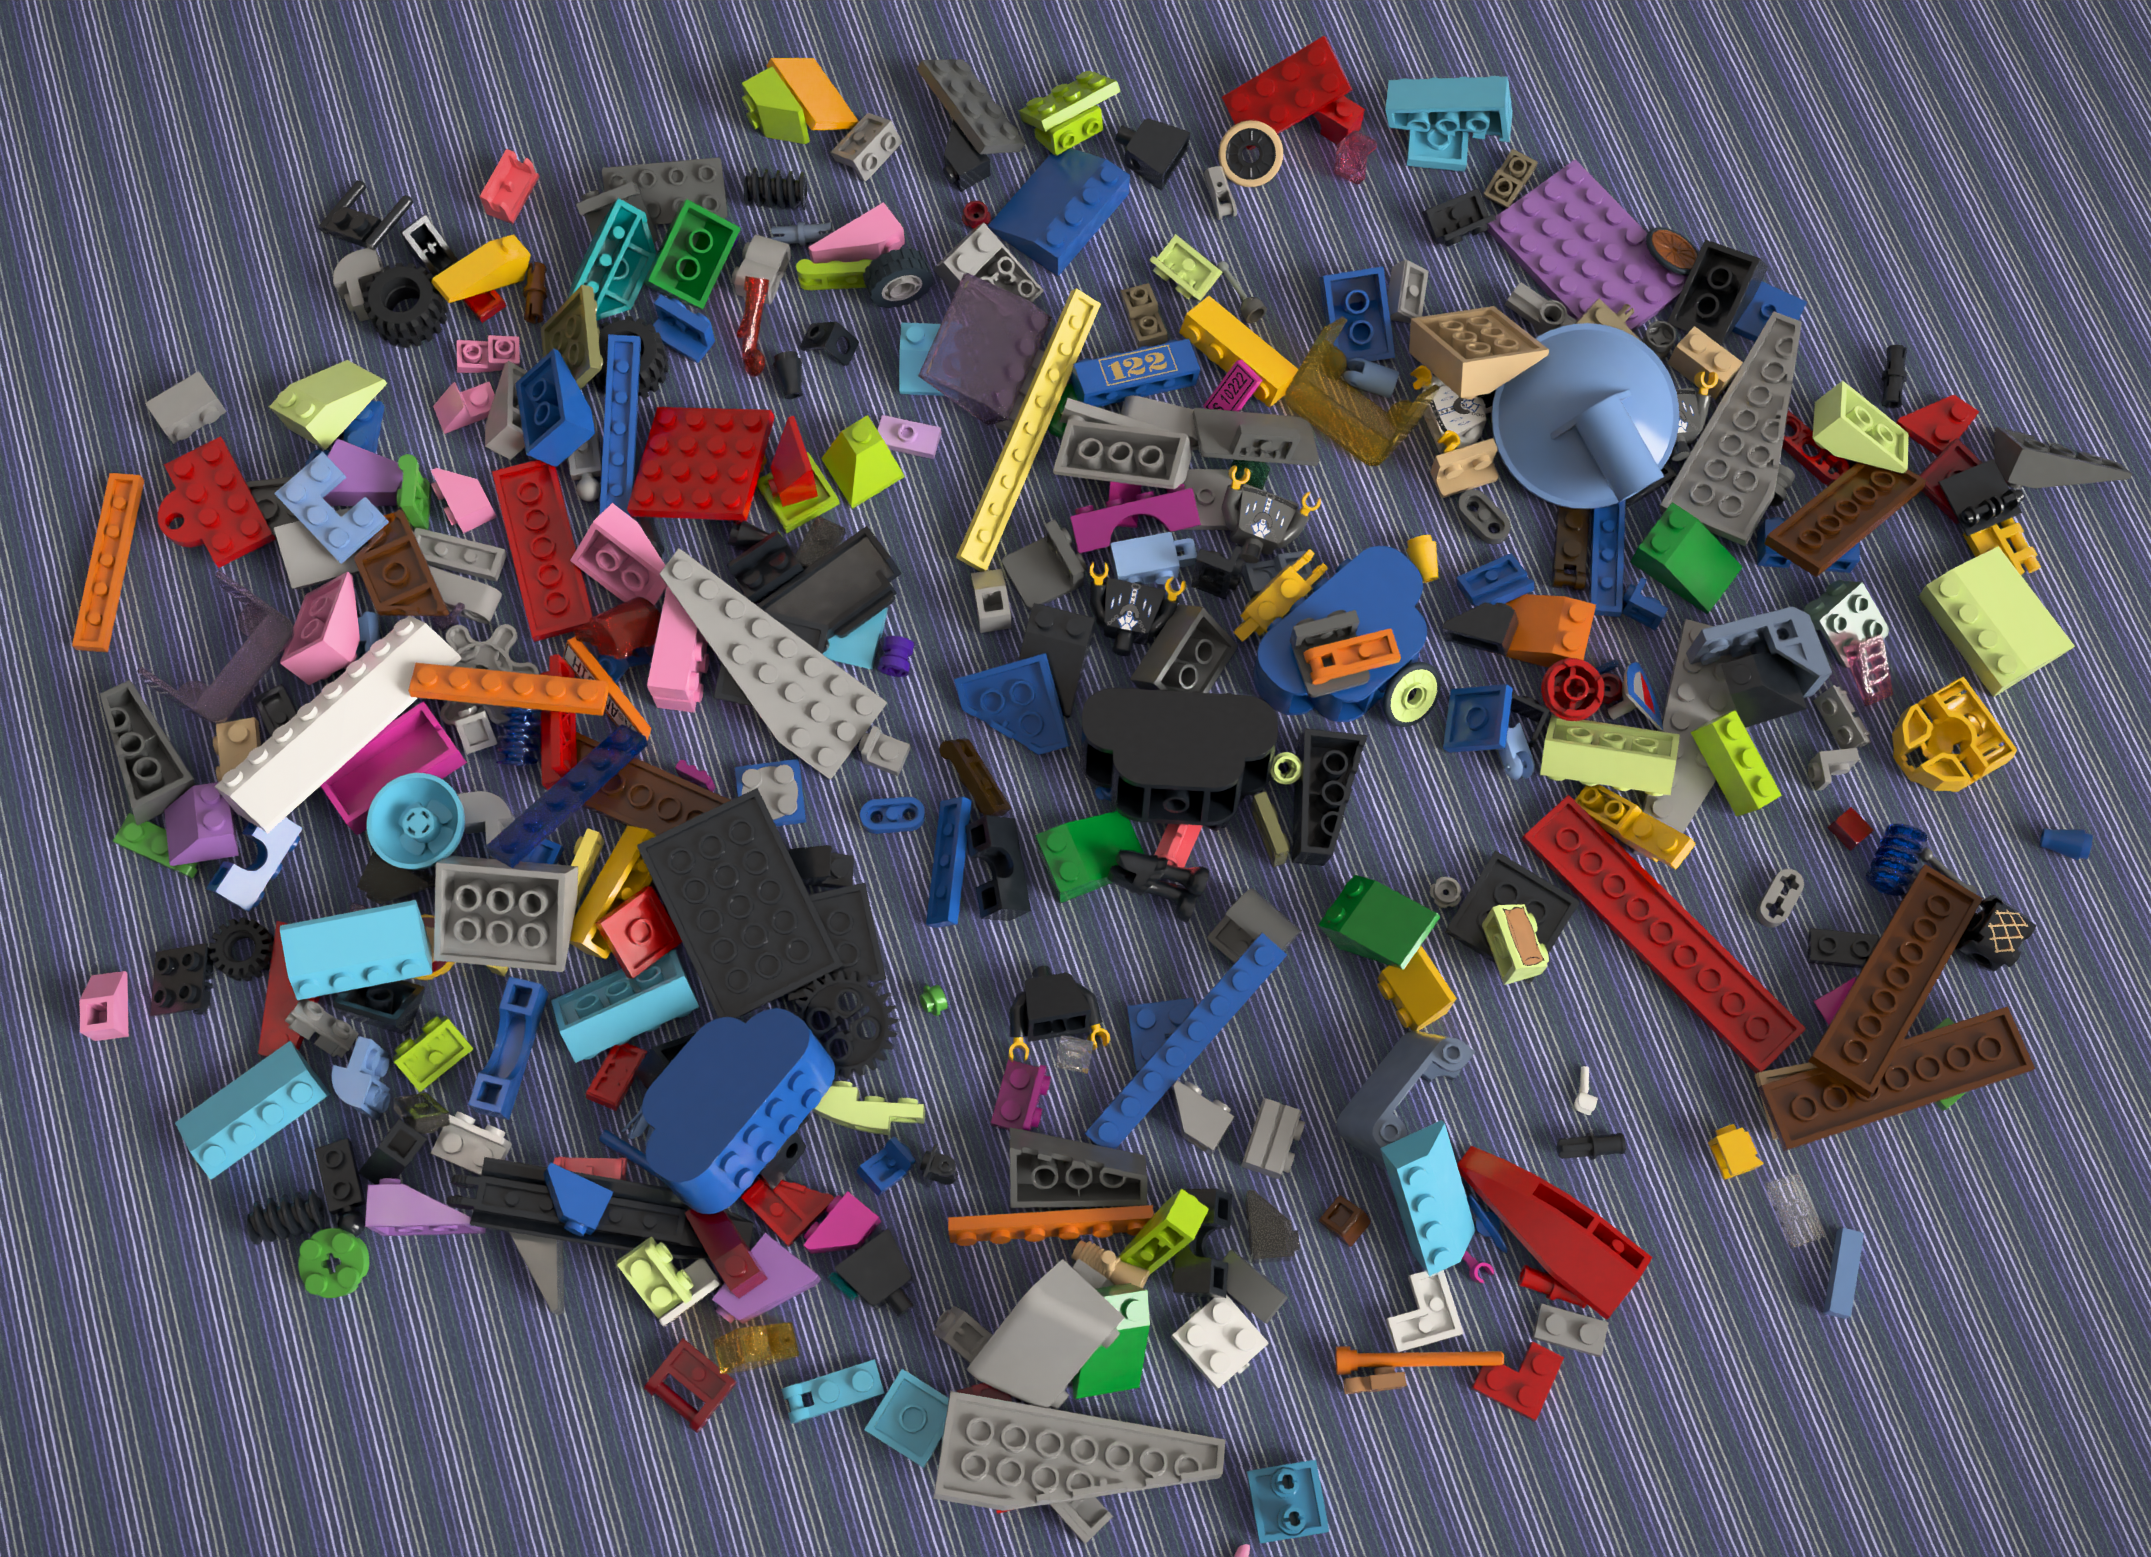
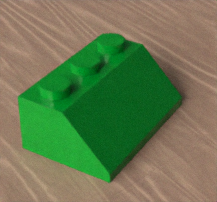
M688 199L681 202L643 284L669 298H675L682 303L703 310L741 228Z

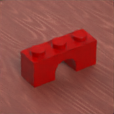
M1342 96L1312 115L1316 117L1321 125L1320 135L1345 149L1360 131L1365 109Z

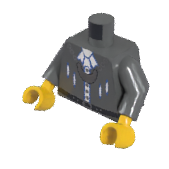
M1704 371L1698 372L1695 375L1694 383L1699 388V392H1695L1694 388L1676 389L1679 403V429L1671 453L1674 461H1680L1690 456L1688 446L1693 443L1698 434L1703 430L1711 397L1708 389L1714 387L1718 382L1716 372L1709 373L1707 384L1704 382Z
M1234 465L1229 470L1232 484L1227 486L1221 510L1226 527L1231 531V541L1244 546L1241 559L1248 563H1258L1261 553L1271 555L1276 548H1285L1299 537L1310 518L1309 512L1319 508L1321 498L1317 499L1314 506L1309 507L1305 501L1310 492H1306L1301 499L1302 508L1297 509L1298 503L1245 484L1250 478L1248 468L1244 469L1242 478L1236 479L1237 466Z

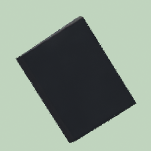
M400 980L343 991L333 1001V1008L345 1018L408 1036L425 993V987Z

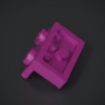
M1008 1059L991 1119V1126L1009 1131L1011 1127L1030 1132L1032 1127L1038 1128L1043 1111L1042 1108L1037 1107L1040 1095L1047 1096L1051 1082V1076L1046 1075L1047 1066L1040 1064L1039 1067L1017 1061L1011 1062Z

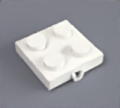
M1227 1294L1226 1298H1213L1202 1309L1199 1306L1189 1315L1191 1319L1171 1336L1173 1341L1216 1391L1235 1373L1238 1372L1240 1375L1250 1366L1248 1362L1269 1344Z

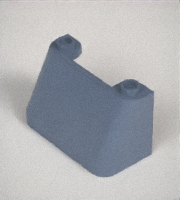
M1420 1031L1407 1032L1399 1039L1340 1113L1336 1123L1339 1135L1383 1170L1385 1163L1380 1148L1407 1136L1405 1124L1392 1113L1420 1077H1423L1429 1083L1440 1076H1446L1453 1081L1475 1054V1051L1457 1038Z

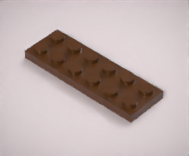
M1858 462L1770 532L1764 544L1813 576L1818 577L1922 491L1926 480L1910 470L1899 473Z
M576 732L577 783L547 790L625 826L648 829L655 835L668 831L731 801L728 798Z

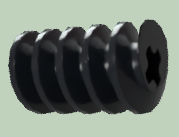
M753 168L751 176L746 175L744 181L745 205L750 206L754 199L756 206L761 207L766 200L767 206L773 208L778 201L779 207L785 209L789 202L791 209L797 210L801 202L802 208L805 210L808 189L805 174L801 172L798 180H795L793 172L789 171L786 179H783L781 171L777 170L775 177L771 178L769 169H765L763 176L759 177L757 168Z
M313 1188L309 1189L307 1200H304L301 1192H296L294 1203H290L286 1194L281 1196L280 1206L276 1205L272 1197L268 1198L266 1209H263L259 1200L254 1201L253 1211L247 1216L248 1233L253 1244L259 1245L263 1239L266 1242H273L277 1236L280 1239H287L290 1233L293 1236H300L304 1230L307 1233H314L317 1227L324 1230L327 1228V1219L323 1202Z

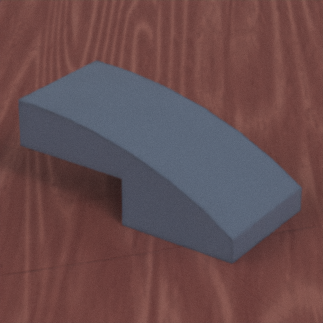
M1306 551L1277 554L1274 560L1246 563L1242 568V573L1249 596H1256L1288 564L1292 565ZM1310 562L1297 571L1304 580L1312 573Z

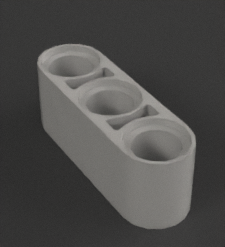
M1131 395L1125 397L1121 415L1175 432L1187 433L1191 450H1200L1192 415L1194 409Z
M429 566L449 613L483 624L491 622L502 597L500 591L487 584Z

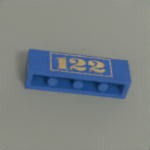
M1189 339L1180 341L1170 340L1157 346H1142L1134 351L1114 352L1106 357L1097 359H1083L1073 364L1071 383L1078 401L1100 407L1122 402L1125 397L1131 395L1145 397L1195 386L1199 377L1200 366Z

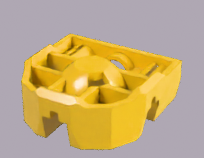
M1964 677L1954 680L1928 695L1917 704L1909 706L1901 714L1892 733L1893 757L1910 781L1919 783L1932 791L1958 792L2008 763L2017 751L2014 744ZM1963 690L1967 691L1966 693L1961 695V692ZM1921 708H1924V709L1926 710V712L1929 714V716H1930L1931 719L1933 720L1932 723H1931L1930 720L1927 718V716L1925 715V713L1922 711ZM2004 742L2005 745L2000 747L1999 744ZM1960 744V754H1953V746ZM1920 747L1928 761L1915 769L1912 765L1909 766L1906 761L1908 759L1905 755ZM1959 761H1963L1973 775L1971 778Z

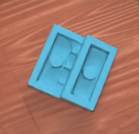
M888 608L883 609L846 637L839 638L834 635L828 640L830 646L823 655L829 660L873 669L879 638H882Z

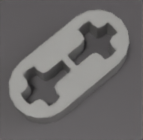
M1784 869L1772 879L1756 909V916L1761 924L1769 928L1777 927L1788 918L1804 888V879L1801 874L1793 869ZM1790 879L1792 881L1790 885L1792 888L1785 895L1781 894L1780 892L1784 887L1783 881ZM1777 901L1780 903L1776 910L1778 915L1771 918L1768 916L1769 909L1767 908H1770Z

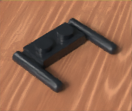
M357 180L319 224L318 228L325 234L329 233L333 237L375 250L412 206L413 200L408 195L402 196L381 221L378 217L350 209L366 189L365 183Z

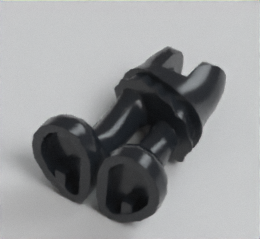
M1120 849L1115 858L1118 865L1111 866L1107 876L1108 880L1132 894L1136 892L1141 896L1143 893H1149L1173 902L1175 904L1176 917L1187 923L1193 913L1196 897H1200L1204 892L1208 881L1209 869L1202 866L1183 868L1168 865L1166 857L1158 858V855H1147ZM1162 877L1182 885L1172 884L1159 879Z

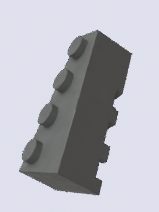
M128 680L100 693L131 808L138 826L164 813V810L192 786H195V783L131 680Z
M1010 1127L1011 1208L1147 1205V1166L1145 1155Z

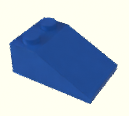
M1383 266L1319 277L1323 311L1335 367L1345 366L1353 358H1361L1367 361L1395 358Z
M551 350L515 383L526 455L557 467L595 434L591 408L558 350Z

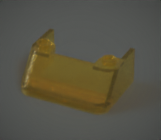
M1341 317L1322 329L1285 392V400L1291 410L1368 466H1378L1388 459L1417 425L1440 387L1436 384L1420 394L1414 403L1408 400H1400L1393 404L1387 413L1341 379L1347 366V360L1344 353L1333 345L1347 322L1346 318Z

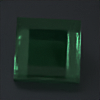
M1233 459L1231 467L1237 466L1235 478H1242L1244 469L1248 468L1250 478L1245 484L1262 490L1270 471L1268 465L1265 462Z

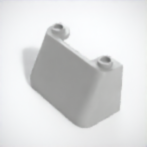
M1062 1259L1022 1297L969 1365L967 1371L977 1380L1030 1405L1044 1408L1052 1407L1057 1410L1069 1397V1394L1065 1391L1069 1386V1382L1101 1345L1107 1349L1121 1333L1116 1328L1125 1317Z

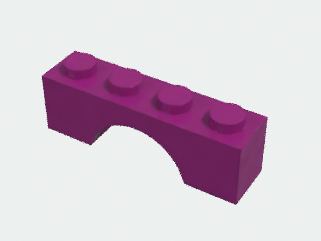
M1180 484L1175 489L1166 488L1167 494L1155 496L1154 491L1135 495L1137 501L1124 503V499L1120 498L1105 502L1106 508L1094 511L1093 505L1075 509L1076 515L1070 516L1078 553L1109 547L1111 535L1115 527L1122 520L1133 515L1153 517L1168 532L1201 525L1193 488L1185 489L1184 484Z

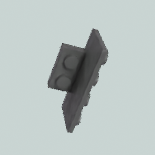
M719 157L606 167L602 169L604 192L611 190L610 184L622 179H626L627 183H637L653 225L672 223L681 202L686 199L722 218L728 217L722 161Z
M1194 408L1192 415L1202 457L1317 466L1320 461L1310 420L1307 417Z

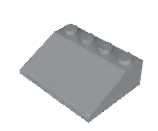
M449 856L436 862L434 960L563 972L565 970L577 903L578 866Z

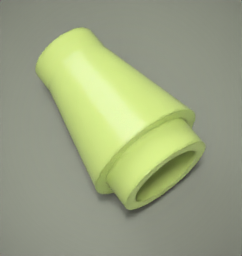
M1283 752L1274 757L1270 772L1278 783L1292 784L1301 776L1302 763L1296 755ZM1286 762L1289 769L1286 773L1281 774L1279 765Z

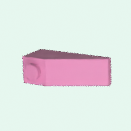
M883 202L809 246L810 260L813 264L829 263L831 261L857 262L863 259L874 260L891 250H899L905 244L904 229Z

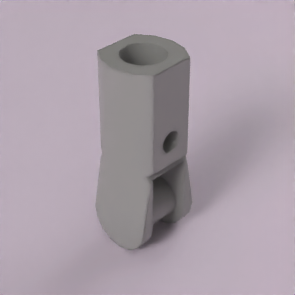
M1221 166L1208 168L1204 172V178L1217 219L1221 220L1222 216L1230 214L1232 217L1237 216L1236 204L1230 192L1223 168ZM1225 200H1227V203H1224V204H1220V203H1219L1220 201H1225Z

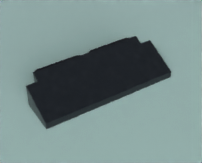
M865 526L758 603L757 606L765 611L829 625L823 650L824 653L830 646L828 640L834 635L839 638L846 637L894 602L897 593L890 582L902 573L868 526Z

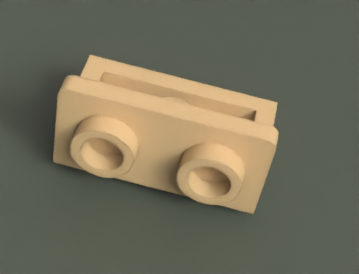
M255 717L216 724L217 736L213 737V747L216 754L219 755L220 766L216 767L218 782L222 780L228 771L235 769L241 764L253 749L261 746L259 723Z

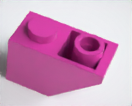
M847 1191L843 1197L837 1195L826 1209L829 1214L821 1224L815 1222L804 1235L807 1241L803 1246L811 1254L859 1249L881 1223V1220L874 1212Z

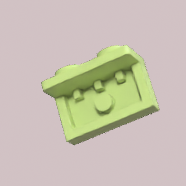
M1176 234L1157 258L1155 256L1150 258V261L1156 265L1153 271L1166 282L1171 277L1178 283L1175 289L1188 300L1193 295L1201 301L1223 273Z

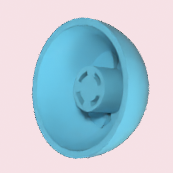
M426 773L406 774L387 783L373 799L367 815V834L374 851L387 863L409 870L426 869L435 866L436 862L449 857L458 847L465 828V812L458 794L441 778Z

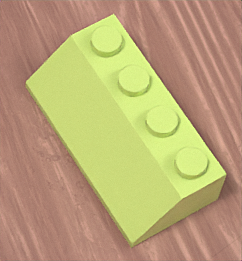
M1551 715L1544 743L1540 775L1547 776L1556 781H1563L1565 779L1576 780L1588 786L1608 785L1619 791L1633 789L1644 791L1652 796L1671 795L1680 734L1588 720L1567 721Z

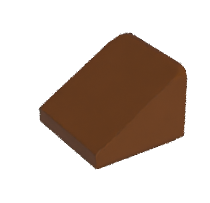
M1340 1194L1319 1219L1323 1226L1349 1247L1353 1246L1371 1223L1364 1210Z

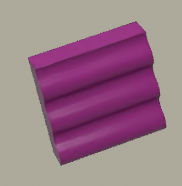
M679 760L675 769L680 778L712 792L715 790L716 787L713 780L706 771H698L695 765L689 766L685 760Z

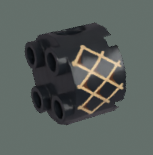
M1990 895L1981 901L1980 906L1983 909L1978 914L1975 912L1955 948L1986 970L1994 972L2003 964L2008 967L2015 964L2021 955V951L2018 948L2024 940L2033 934L2036 924L1998 896Z

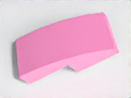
M488 335V341L457 340V373L501 371L508 361L520 366L519 337Z

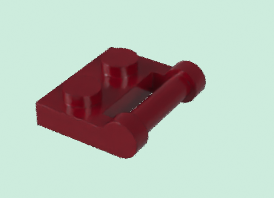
M682 1338L643 1389L651 1396L657 1395L690 1423L689 1427L698 1433L734 1388L737 1381ZM669 1374L705 1402L699 1411L664 1383Z

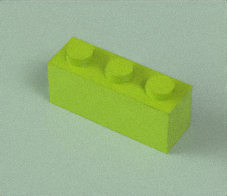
M1736 710L1714 718L1690 732L1736 817L1759 810L1782 796Z

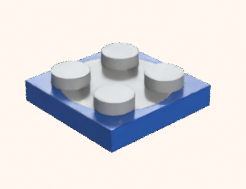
M799 759L735 767L738 797L758 788L776 827L807 823Z

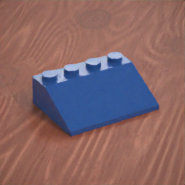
M1070 148L1057 156L1051 153L987 227L995 235L1056 276H1059L1129 195L1130 174L1105 158Z

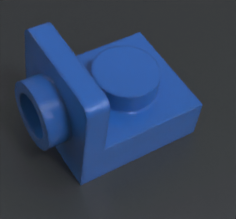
M1641 577L1637 586L1630 584L1623 597V601L1627 604L1622 614L1656 631L1668 608L1663 606L1657 599L1640 594L1647 579Z

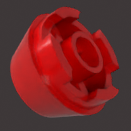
M1567 658L1554 663L1546 671L1541 685L1542 698L1547 708L1555 716L1567 721H1581L1592 716L1599 709L1605 690L1604 681L1599 672L1588 662L1576 658Z

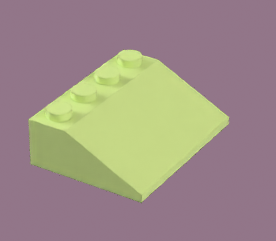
M1999 546L1951 569L1924 587L1918 596L1993 697L2075 647Z

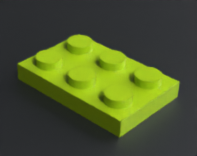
M1085 71L1077 75V80L1070 84L1058 85L1051 90V94L1028 101L1026 103L1027 106L1019 110L1023 122L1046 132L1121 91L1116 80L1093 71Z

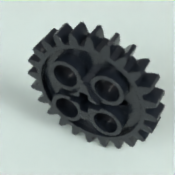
M840 970L837 980H835L832 973H826V984L820 979L813 980L816 988L815 991L810 988L803 989L808 999L796 1000L802 1011L794 1012L793 1014L806 1023L831 1056L835 1065L834 1078H837L841 1070H843L846 1079H850L853 1075V1069L856 1070L859 1076L865 1075V1065L871 1070L877 1069L875 1058L881 1061L888 1059L883 1049L892 1050L895 1048L888 1039L889 1037L899 1036V1032L891 1029V1025L900 1022V1019L890 1017V1012L894 1011L897 1005L887 1006L886 1001L890 998L891 993L880 995L879 991L882 983H877L871 987L870 975H866L859 981L858 971H853L850 978L847 979L845 970ZM846 992L853 993L857 998V1005L854 1010L846 1009L842 1003V998ZM866 1006L870 1008L867 1014L848 1026L849 1030L839 1031L826 1042L821 1041L823 1035L842 1024V1019L854 1016ZM819 1011H824L829 1015L830 1023L826 1029H822L816 1024L815 1017ZM864 1020L872 1021L876 1027L875 1035L872 1038L865 1037L861 1032V1024ZM838 1038L847 1042L848 1052L845 1056H839L834 1051V1042Z

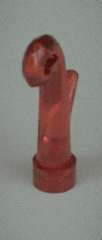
M745 276V309L736 336L742 338L744 368L750 376L756 377L763 372L765 367V357L757 349L765 294H768L769 280Z

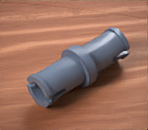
M798 222V225L772 226L771 234H784L783 237H772L773 240L787 244L799 243L800 246H807V243L818 242L831 234H821L822 231H833L832 222L807 225L805 222Z

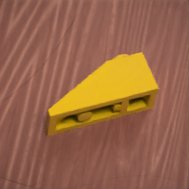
M514 234L492 240L433 277L431 283L448 303H452L524 281L531 254Z

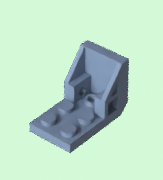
M1793 606L1702 629L1686 652L1690 664L1701 662L1703 665L1716 662L1721 656L1729 654L1732 657H1738L1749 651L1751 654L1767 652L1766 645H1768L1771 655L1778 653L1792 662L1803 698L1813 696L1832 674L1810 615Z

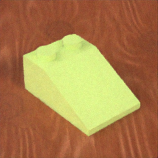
M346 360L290 384L269 407L289 430L326 450L387 383L384 379Z
M1843 380L1815 402L1813 439L1820 448L1827 449L1837 457L1895 472L1904 473L1908 470V432Z

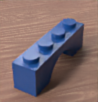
M509 976L499 1006L500 1022L496 1043L488 1063L477 1075L468 1106L475 1112L500 1119H510L549 995L542 984Z

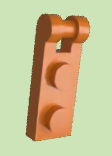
M1392 628L1310 648L1303 653L1306 663L1311 666L1312 672L1310 677L1314 685L1325 683L1330 679L1398 663L1401 659ZM1331 657L1333 665L1324 667L1322 660Z

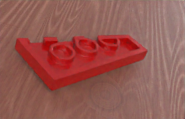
M280 921L276 922L258 1054L263 1057H268L289 1041H292L299 1051L304 1039L303 1036L288 1028L290 1024L285 1022V1019L294 1010L299 1000H297L288 978L280 935V926L287 925V923ZM320 996L307 998V1000L318 1003Z

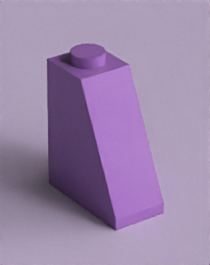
M336 439L328 458L347 478L323 499L330 506H355L364 497L374 506H396L397 490L402 489L403 473L398 466V462Z
M764 1233L751 1252L768 1279L740 1299L724 1283L712 1300L719 1305L715 1311L730 1324L734 1319L744 1324L816 1286L821 1278L769 1235Z

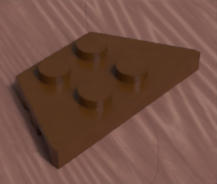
M402 509L397 510L394 514L396 518L384 531L381 529L373 536L371 543L363 547L354 557L374 607L380 616L449 615L450 613L408 518Z

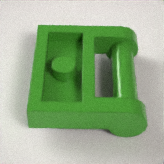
M406 454L401 456L398 461V466L403 473L402 489L397 490V504L404 511L414 530L416 527L428 530L432 486L426 478L422 477L416 458L413 455Z

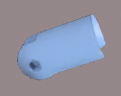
M1518 723L1515 727L1508 728L1505 749H1497L1506 774L1514 780H1518L1521 776L1529 778L1535 769L1534 760L1522 726Z

